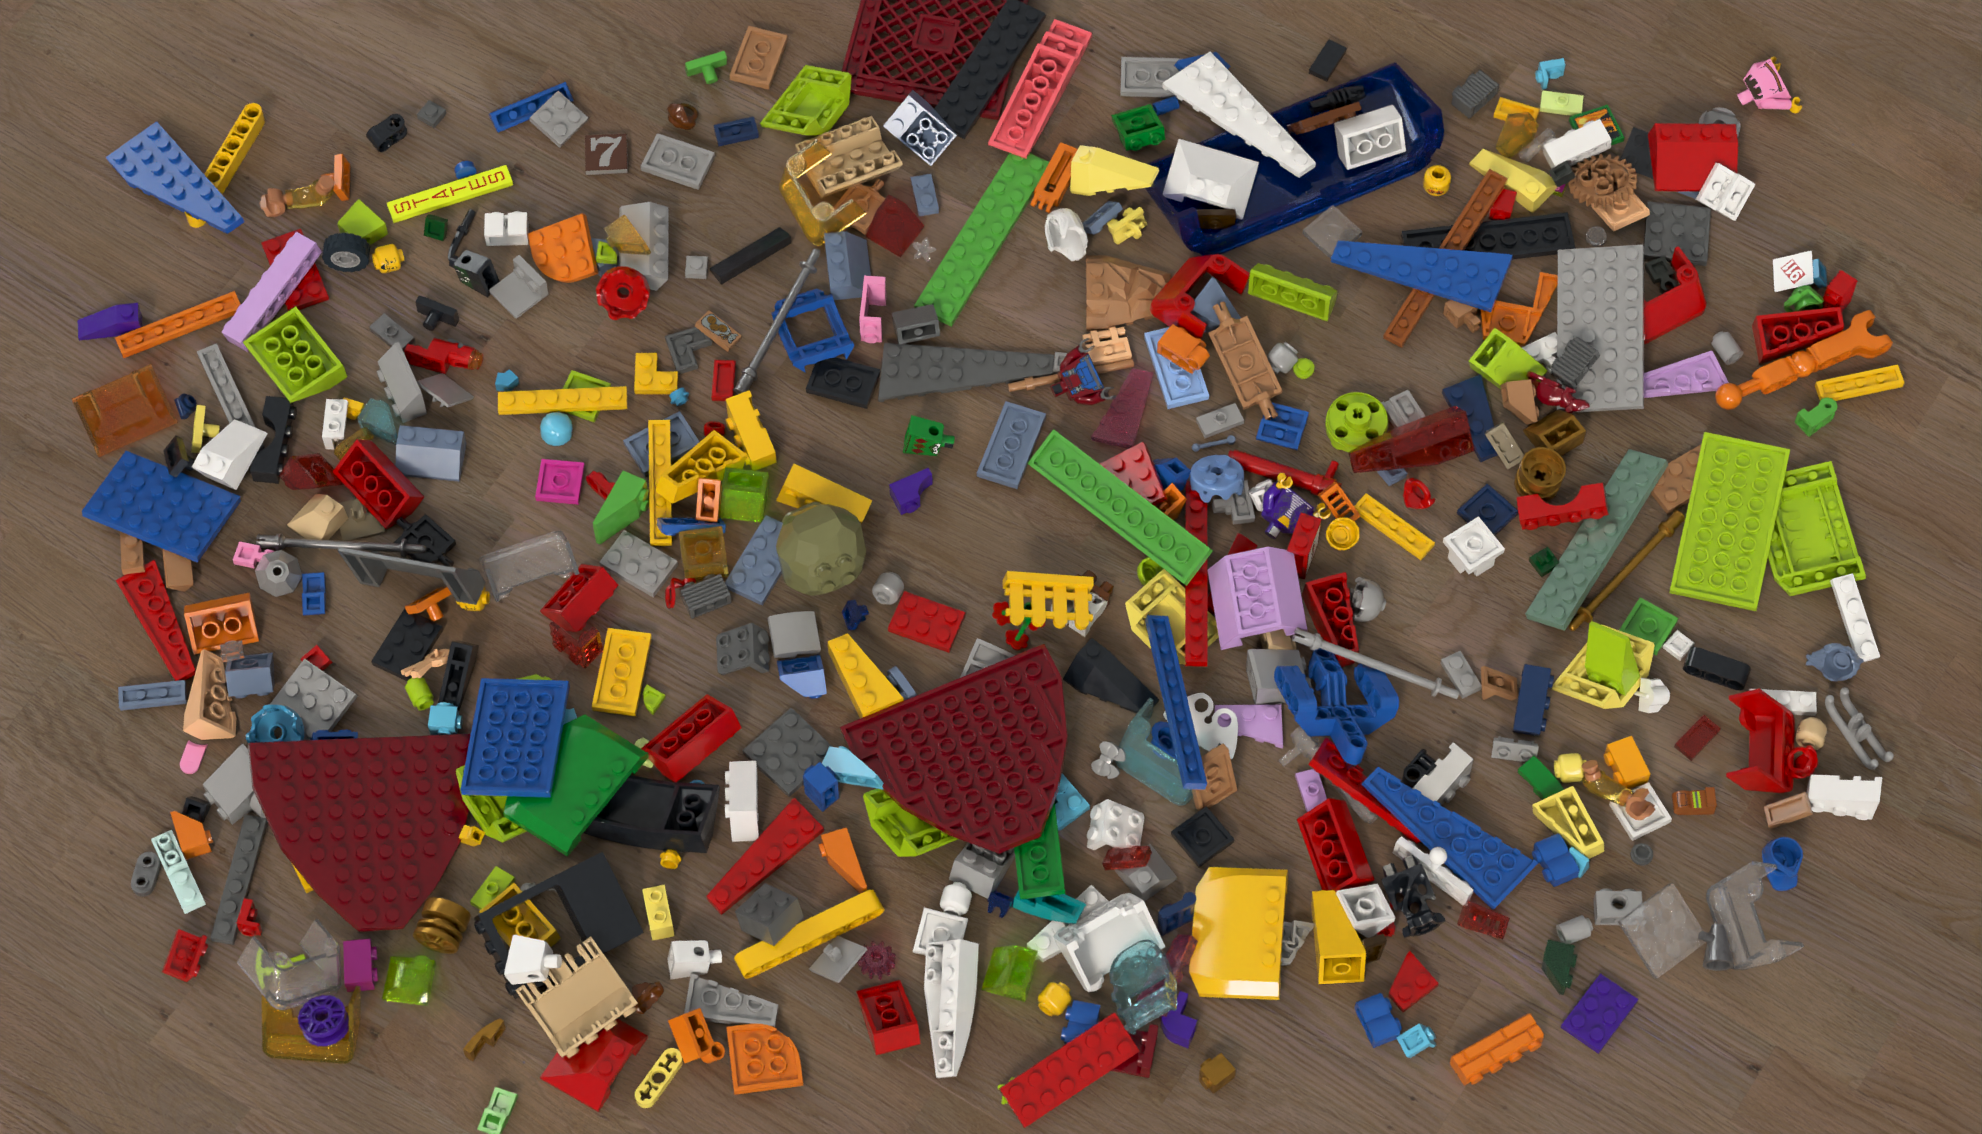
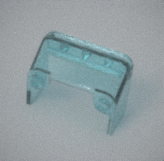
M1149 698L1130 722L1118 746L1119 749H1124L1126 761L1115 760V763L1119 768L1172 803L1183 806L1191 801L1193 794L1192 789H1183L1177 760L1146 740L1151 732L1148 720L1153 714V699Z

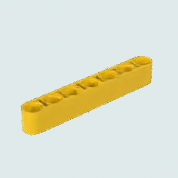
M250 103L244 107L204 174L221 194L224 193L265 124L262 108L257 103ZM185 212L188 224L191 227L199 228L206 223Z
M867 890L798 923L775 946L761 941L740 951L735 955L734 960L745 979L752 978L877 918L884 912V908L875 891Z

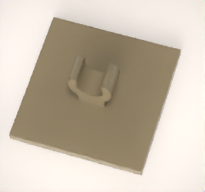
M358 499L339 503L344 506L348 516L347 521L340 527L342 541H352L386 533L385 528Z

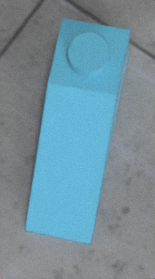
M829 746L822 764L825 767L829 766L833 770L838 782L883 789L884 783L878 775L848 748Z

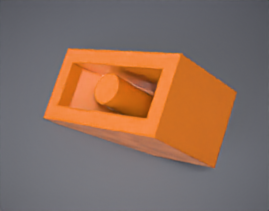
M699 477L696 520L718 522L721 516L723 495L721 480Z
M176 811L170 812L185 860L212 852L210 843H213L210 830L205 831L201 822Z

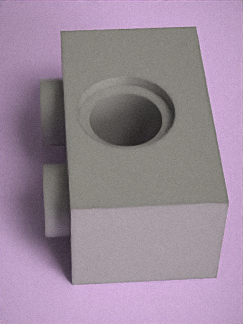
M1601 889L1596 891L1593 900L1595 925H1641L1643 919L1642 891H1635L1634 889H1624L1622 891ZM1619 903L1623 906V908L1617 909L1613 906V904Z

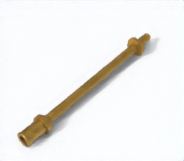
M1675 510L1665 522H1661L1658 525V533L1585 608L1580 606L1577 611L1578 616L1569 624V630L1575 631L1584 621L1588 623L1593 621L1591 614L1665 537L1670 538L1674 535V531L1685 521L1683 513Z

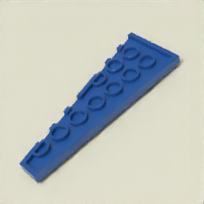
M1377 767L1362 783L1430 851L1435 847L1443 848L1447 853V860L1444 864L1461 880L1466 881L1473 889V892L1492 910L1538 864L1535 859L1532 860L1526 857L1518 849L1511 848L1501 842L1502 840L1498 837L1494 838L1481 830V827L1461 815L1447 810L1439 802L1432 801L1422 795V792L1417 789H1412L1400 782V779L1380 767Z

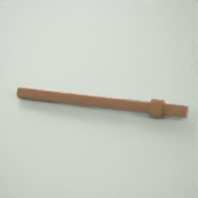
M1133 359L1098 365L1095 368L1097 373L1101 374L1134 367ZM1057 374L1038 378L1027 377L1023 381L1008 383L1009 392L1022 389L1028 391L1035 389L1037 386L1057 383L1060 380Z

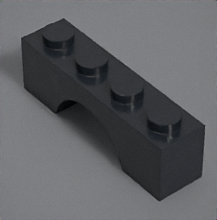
M266 396L262 416L265 425L275 431V437L267 448L257 452L252 461L250 473L254 482L279 484L280 476H284V457H288L289 454L288 438H292L293 434L292 419L295 420L297 415V408L287 398Z

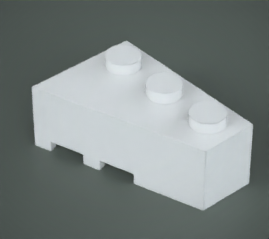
M1811 775L1806 792L1813 812L1825 811L1831 812L1836 816L1848 815L1854 816L1859 820H1872L1880 802L1882 777H1875V781H1863L1861 776H1854L1853 780H1840V776Z

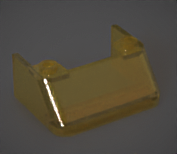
M817 139L788 159L779 184V190L807 239L814 245H822L825 243L824 233L841 232L864 216L866 212L853 199H850L836 210L828 202H821L814 207L798 177L831 155V152Z
M269 979L261 997L262 1049L268 1057L340 1064L348 1063L353 1059L361 1019V986L355 987L349 1005L345 1006L349 1016V1031L344 1038L329 1046H315L305 1039L299 1026L298 1017H293L291 1005L284 1000L274 999V979Z

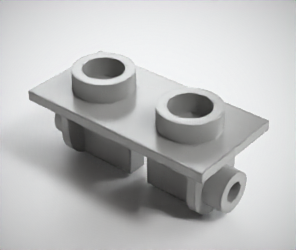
M1498 736V738L1493 739L1491 757L1527 762L1533 756L1537 758L1539 746L1534 741L1518 740V743H1516L1514 739Z

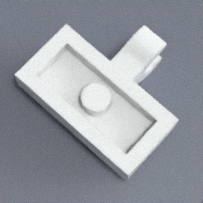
M1555 332L1522 347L1540 364L1544 363L1550 374H1552V363L1557 356V334Z

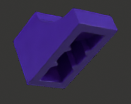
M929 468L889 484L890 496L901 515L912 513L920 507V495L927 487L932 485V473Z

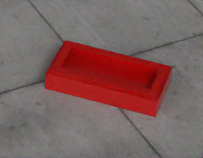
M714 360L712 401H726V399L734 396L736 360Z

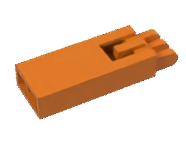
M1060 142L1034 190V197L1030 206L1035 207L1038 201H1040L1038 209L1043 210L1047 204L1046 212L1048 213L1052 211L1054 206H1059L1071 184V161L1078 150L1077 148ZM1048 184L1055 186V188L1049 187V191H1045Z

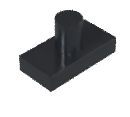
M421 295L416 299L415 303L418 313L427 316L422 324L427 330L434 331L439 321L454 327L458 324L459 316L457 309Z
M175 435L163 452L169 474L177 477L184 468L192 471L194 469L192 465L196 459L187 455L183 439Z

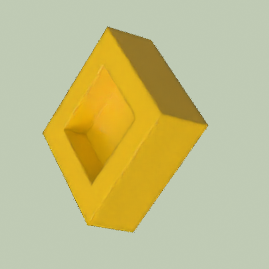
M344 397L343 399L348 401L347 418L363 421L366 416L364 403Z

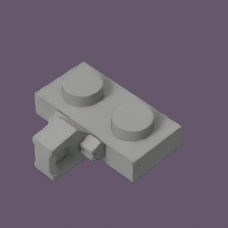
M1244 480L1241 495L1233 493L1227 500L1223 498L1213 499V513L1225 512L1226 515L1231 514L1233 525L1254 522L1255 515L1248 492V481Z

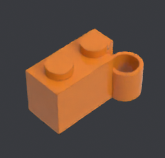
M1174 324L1170 326L1158 341L1157 353L1191 374L1195 370H1199L1210 357L1207 349H1205L1206 344L1203 340L1194 338L1184 328H1178Z
M701 1008L668 1020L684 1063L701 1058L705 1063H712L724 1057L725 1049L720 1042L713 1041Z

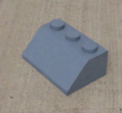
M846 231L824 233L830 294H832L833 300L861 298L864 276H871L867 240Z
M400 425L396 442L395 466L407 477L460 482L467 444L464 431Z

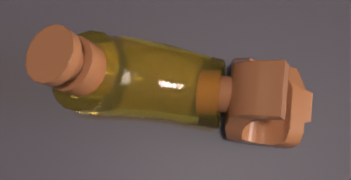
M323 175L311 185L285 190V194L279 189L269 188L267 190L268 194L261 196L260 207L264 210L267 217H276L285 212V205L287 209H305L321 206L329 201L333 195L334 180L328 175Z
M1589 760L1582 764V770L1584 771L1582 782L1590 793L1625 807L1627 814L1635 820H1644L1656 810L1654 804L1644 799L1649 794L1647 788H1641L1633 792L1600 770L1596 760Z

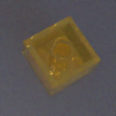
M722 526L679 532L685 579L695 578L696 581L703 580L709 574H721L722 577L729 576Z

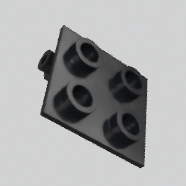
M1633 127L1620 161L1626 159V164L1631 163L1636 173L1653 179L1648 140L1649 132Z

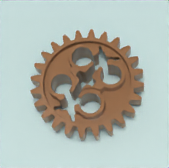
M1600 154L1597 159L1592 155L1590 161L1584 158V164L1577 162V168L1572 167L1576 177L1568 182L1570 194H1573L1574 199L1579 198V203L1586 201V206L1593 203L1594 208H1597L1599 204L1606 208V204L1614 207V202L1622 204V198L1628 200L1629 195L1634 194L1633 189L1637 188V174L1635 168H1632L1631 163L1626 164V159L1619 161V156L1612 159L1611 154L1607 158ZM1591 169L1592 179L1588 180V171ZM1614 182H1617V191H1616V193H1614V191H1613V190H1614Z

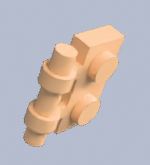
M1114 326L1109 327V330L1099 332L1093 330L1088 334L1082 335L1083 340L1090 338L1086 342H1092V344L1086 345L1087 348L1095 346L1093 350L1086 352L1089 353L1094 366L1132 359L1127 337L1118 338V336L1125 335L1124 327L1116 328ZM1107 338H1110V339H1111V340H1107V341H1102V342H1100V340H1102V339H1107Z

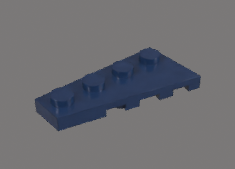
M1481 374L1443 389L1442 395L1479 461L1483 462L1498 456L1485 435L1487 430L1494 427Z

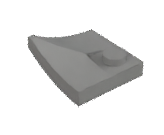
M977 638L960 678L1015 655Z

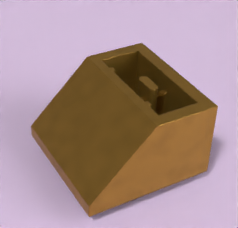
M1559 409L1523 429V432L1535 448H1550L1558 452L1560 456L1583 444L1586 430L1573 414Z

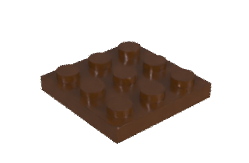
M1352 103L1286 125L1288 133L1295 132L1296 135L1357 116L1355 111L1361 110L1360 103Z

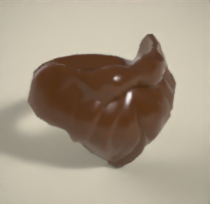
M687 103L669 104L667 110L670 123L676 128L685 130L694 128L696 125L695 120L698 117L695 107ZM684 107L691 109L694 115L687 117Z
M659 981L654 983L644 982L632 987V995L638 1002L635 1005L637 1009L635 1012L645 1014L658 1001V998L664 993L663 986Z

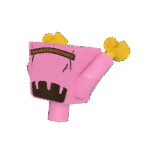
M1771 57L1767 61L1754 63L1743 79L1748 89L1737 94L1742 105L1754 100L1759 109L1790 110L1792 113H1799L1803 106H1797V104L1801 100L1799 97H1794L1792 101L1790 100L1791 96L1778 74L1781 63L1775 64L1777 58Z

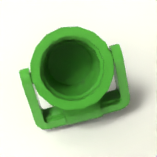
M1807 285L1800 286L1792 292L1789 299L1784 303V310L1786 312H1794L1790 308L1793 304L1795 311L1823 309L1822 303L1824 299L1812 287Z

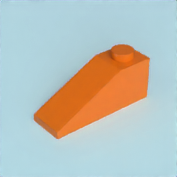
M847 827L821 835V844H818L821 856H826L828 864L860 894L867 891V885Z

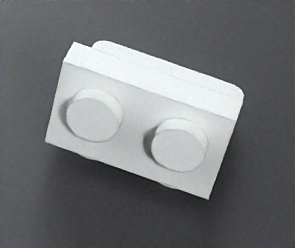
M1109 799L1093 806L1090 813V828L1087 832V848L1096 850L1107 844L1132 855L1137 854L1140 850L1144 814Z

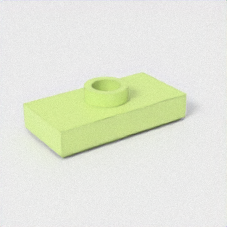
M1542 90L1540 112L1570 116L1582 113L1584 96Z

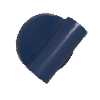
M181 394L174 400L182 420L187 419L191 413L196 411L197 402L193 396Z

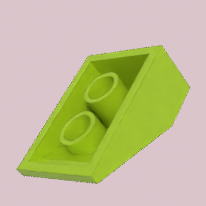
M1591 621L1589 624L1585 661L1588 679L1626 696L1640 678L1629 637Z

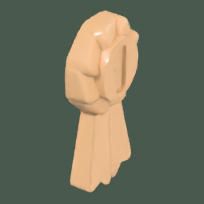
M434 649L432 653L425 656L423 661L401 670V674L405 675V677L412 675V678H421L431 667H439L446 664L450 650Z

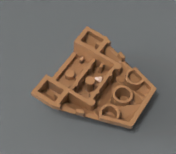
M1086 255V331L1109 330V327L1126 323V326L1131 325L1134 320L1141 318L1145 320L1155 318L1150 312L1151 302L1170 281L1171 274L1107 255Z

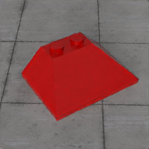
M617 1018L618 1024L608 1031L604 1028L597 1033L599 1037L587 1045L584 1042L579 1045L580 1051L572 1057L568 1058L566 1055L561 1057L557 1052L540 1079L599 1112L611 1094V1084L630 1055L636 1056L648 1035Z

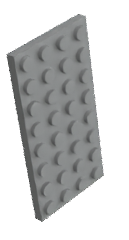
M1643 244L1558 250L1557 357H1561L1564 354L1567 343L1575 340L1576 337L1597 349L1600 357L1574 389L1577 390L1576 393L1572 394L1573 397L1585 400L1590 405L1589 408L1577 412L1644 409ZM1557 378V382L1562 384V389L1565 390L1566 386L1569 387ZM1557 406V410L1565 411V408Z

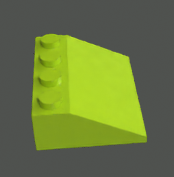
M294 307L243 341L246 348L290 403L329 390L347 378L343 364L297 307Z

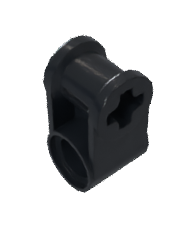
M392 114L379 124L371 127L367 131L366 137L378 152H385L392 145L406 137L407 128L401 115Z
M1422 749L1404 769L1401 782L1413 788L1425 774L1428 775L1437 766L1435 764L1436 760L1427 754V750ZM1408 776H1414L1417 780H1411Z

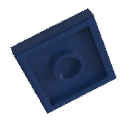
M1486 484L1457 510V514L1467 523L1479 516L1495 536L1518 515V510L1489 484Z

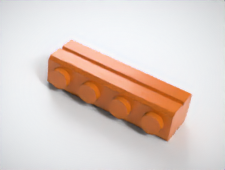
M1528 1013L1451 1056L1450 1065L1463 1085L1470 1082L1474 1085L1484 1078V1074L1498 1072L1502 1069V1064L1508 1061L1511 1063L1516 1062L1523 1056L1522 1053L1525 1051L1533 1052L1540 1048L1544 1033L1536 1024L1532 1015Z

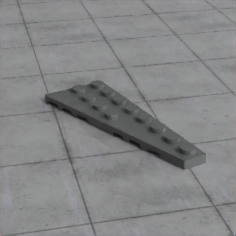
M884 343L878 401L884 402V400L894 398L901 400L904 397L914 395L922 397L925 394L941 392L942 394L970 390L976 386L985 385V387L992 386L991 384L1003 382L1008 384L1013 381L1024 380L1027 377L1038 378L1053 375L1054 355Z

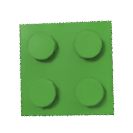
M1639 598L1619 631L1653 642L1655 645L1653 654L1657 656L1679 618Z

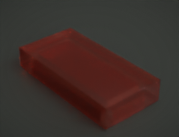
M1703 715L1675 743L1674 747L1692 761L1720 732L1721 728Z

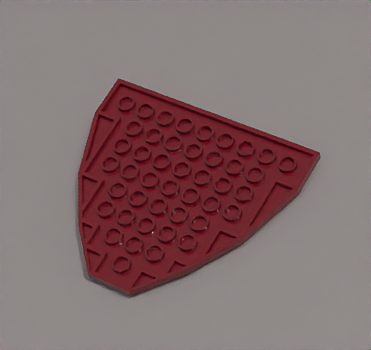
M1045 644L840 727L849 750L884 783L882 790L903 810L944 833L998 854L1041 837L1059 791L1068 744L1062 677Z
M471 734L249 743L248 751L252 789L281 851L316 894L358 932L404 929L438 885L461 842L459 836L468 816L469 809L462 800L456 769L465 765Z

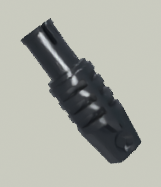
M1355 85L1329 92L1323 98L1309 101L1308 106H1311L1309 110L1311 114H1315L1327 109L1334 110L1356 103L1365 98L1364 87L1362 85Z

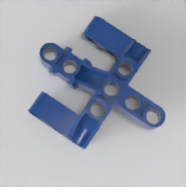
M1321 648L1316 649L1312 653L1308 669L1309 678L1313 679L1316 683V691H1321V706H1317V700L1313 694L1314 690L1308 685L1305 679L1306 675L1302 674L1298 666H1277L1274 672V680L1289 710L1295 716V721L1309 737L1331 736L1343 760L1351 765H1358L1362 761L1368 745L1364 735L1372 733L1396 716L1399 707V697L1385 672L1363 664H1358L1357 667H1354V679L1368 705H1347L1345 688L1347 676L1333 653Z

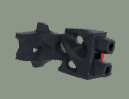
M1413 855L1402 859L1406 870L1397 872L1394 863H1390L1382 867L1385 878L1381 879L1396 912L1402 911L1407 919L1408 926L1402 930L1404 938L1424 935L1446 922L1441 913L1432 912L1429 909L1426 901L1436 899L1424 867L1421 863L1418 864ZM1420 884L1426 888L1427 892L1425 895H1422L1418 890ZM1397 893L1403 894L1404 899L1402 902L1397 901ZM1416 902L1419 904V910L1417 913H1412L1410 906Z

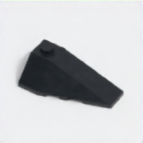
M1093 638L1077 653L1063 677L1065 682L1082 694H1090L1098 697L1101 701L1118 704L1121 708L1142 716H1146L1159 702L1158 697L1110 651Z

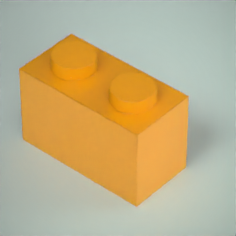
M1632 736L1607 744L1604 760L1607 766H1611L1614 772V781L1617 785L1621 786L1623 792L1648 783L1650 777L1649 769Z

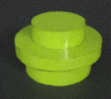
M1300 358L1293 366V371L1298 378L1307 379L1314 373L1315 367L1311 360Z

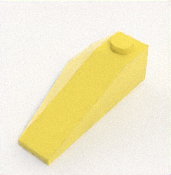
M1080 145L1071 161L1070 191L1073 194L1091 196L1096 195V192L1099 191L1112 193L1114 189L1120 188L1133 190L1151 187L1159 169L1097 147Z
M1482 149L1469 162V165L1483 176L1491 169L1507 177L1508 182L1503 189L1516 191V201L1532 214L1557 188L1552 177L1546 172Z

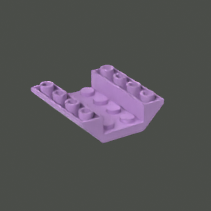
M1264 547L1224 556L1208 569L1221 650L1242 646L1243 637L1284 629L1286 636L1296 634L1294 631L1297 627L1308 631L1294 553L1284 549Z

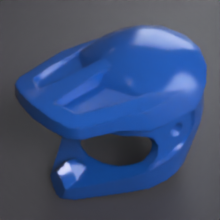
M1780 837L1773 839L1762 849L1765 874L1773 889L1777 891H1787L1797 885V873L1802 862L1803 851L1799 843L1792 838Z

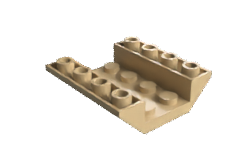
M872 116L795 144L806 175L821 198L898 170L903 165L895 150L889 152L882 141L879 126Z

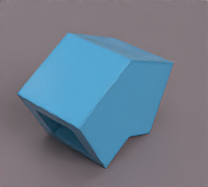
M510 369L505 373H497L495 382L497 391L509 392L519 385L518 377Z

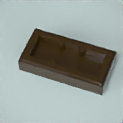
M1194 209L1192 229H1234L1236 209Z
M1384 934L1362 940L1366 950L1365 964L1380 960L1387 942Z

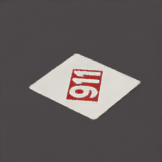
M1812 251L1773 260L1775 292L1814 283Z

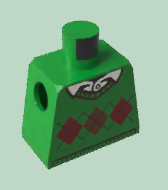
M911 415L905 433L903 453L937 456L940 447L953 449L955 436L943 434V423Z

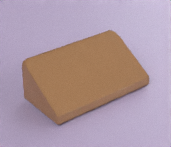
M162 549L166 588L183 592L187 591L194 584L191 560Z

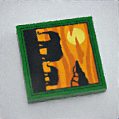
M1608 105L1569 117V122L1575 130L1583 127L1589 121L1600 119L1611 138V145L1624 142V136Z

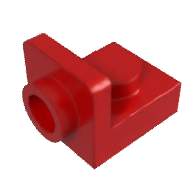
M244 898L236 922L238 929L246 936H261V926L255 922L257 909L251 899Z

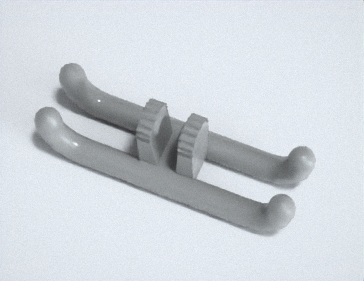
M1843 687L1840 690L1841 702L1851 716L1848 726L1835 708L1834 697L1832 695L1826 696L1825 706L1827 712L1865 767L1875 770L1879 765L1876 759H1870L1859 743L1865 739L1881 760L1890 762L1893 759L1894 754L1884 750L1871 731V726L1864 721L1862 713H1859L1852 704L1848 688Z

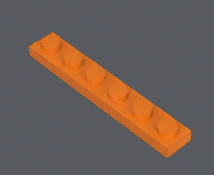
M235 291L117 336L115 340L123 358H126L234 316L241 304Z

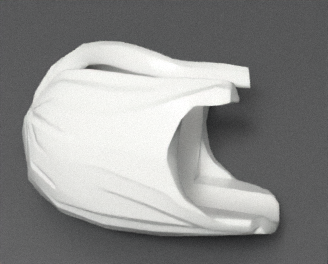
M1068 208L1050 212L1045 223L1048 249L1051 252L1056 250L1062 253L1072 262L1082 259L1086 254L1088 238L1078 214Z

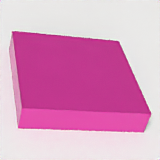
M541 459L535 495L536 501L579 505L585 464L583 462Z

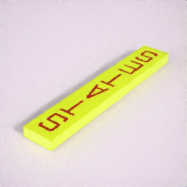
M504 165L387 202V207L393 223L513 186V181L507 166Z

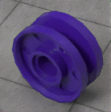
M321 995L312 998L299 1011V1026L305 1039L310 1044L329 1046L340 1041L349 1031L350 1020L348 1013L345 1010L344 1004L337 997Z

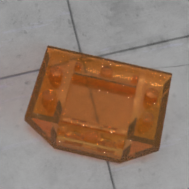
M151 364L94 390L71 398L98 458L178 423Z

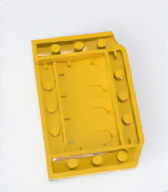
M1209 867L1196 886V904L1194 905L1189 974L1199 997L1279 1000L1288 870Z

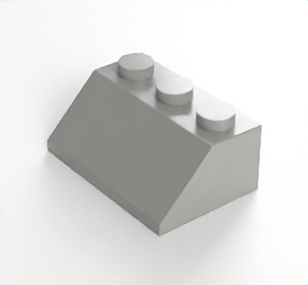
M397 342L377 361L380 370L376 372L380 382H385L387 386L384 388L388 400L392 399L394 402L391 406L395 416H400L402 422L405 423L423 416L427 412L422 392L401 345Z

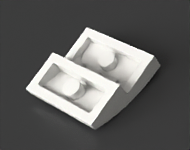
M1715 163L1695 200L1736 221L1755 183L1740 174L1734 173L1720 163Z

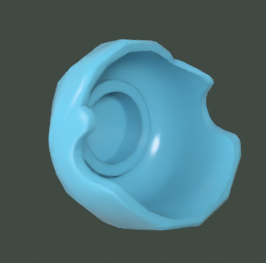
M551 412L543 417L540 433L541 438L547 444L552 446L564 445L571 439L573 426L568 415L561 412Z

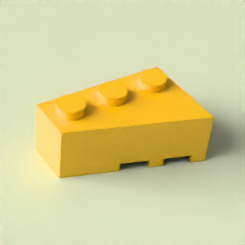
M748 390L726 399L728 418L725 421L729 431L733 430L735 433L733 438L738 448L741 447L743 452L747 454L745 465H750L754 472L777 463L774 447L766 428L763 427L758 417L760 416L758 409H754L751 398L752 394Z

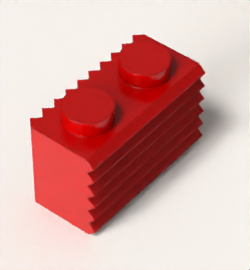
M1840 270L1826 287L1823 297L1824 302L1822 303L1823 308L1841 307V312H1843L1851 302L1858 281Z

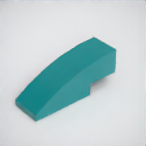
M1019 890L1013 902V908L1040 918L1064 923H1077L1086 907L1085 903L1065 894L1020 900Z

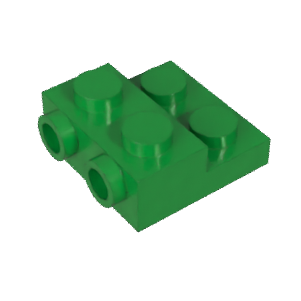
M1151 104L1111 115L1112 122L1119 133V139L1126 151H1138L1143 146L1150 144L1158 145L1165 140L1164 126Z

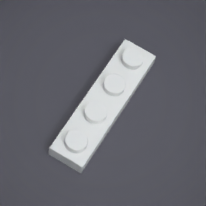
M1853 573L1831 579L1830 582L1852 649L1855 650L1864 662L1878 659L1880 654Z

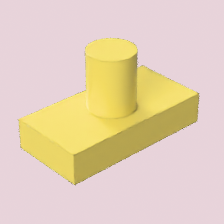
M197 405L191 453H200L202 436L214 438L219 434L220 425L204 423L205 406Z

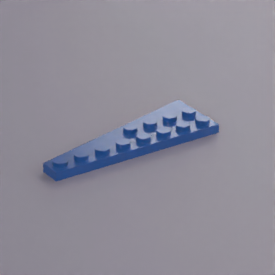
M1338 240L1331 257V262L1492 312L1513 255Z

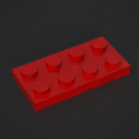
M301 229L261 242L270 266L274 262L275 257L284 249L287 241L296 232L303 235ZM315 263L286 300L285 305L288 311L294 307L301 310L329 300Z

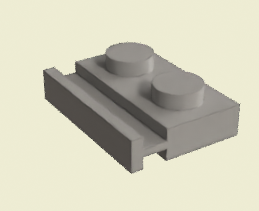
M1409 390L1389 398L1386 402H1381L1386 410L1388 419L1402 440L1408 435H1413L1428 428L1430 422Z

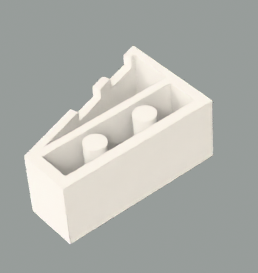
M756 761L729 762V771H725V782L729 784V787L725 788V799L729 801V804H725V817L730 818L732 842L756 841L759 837Z

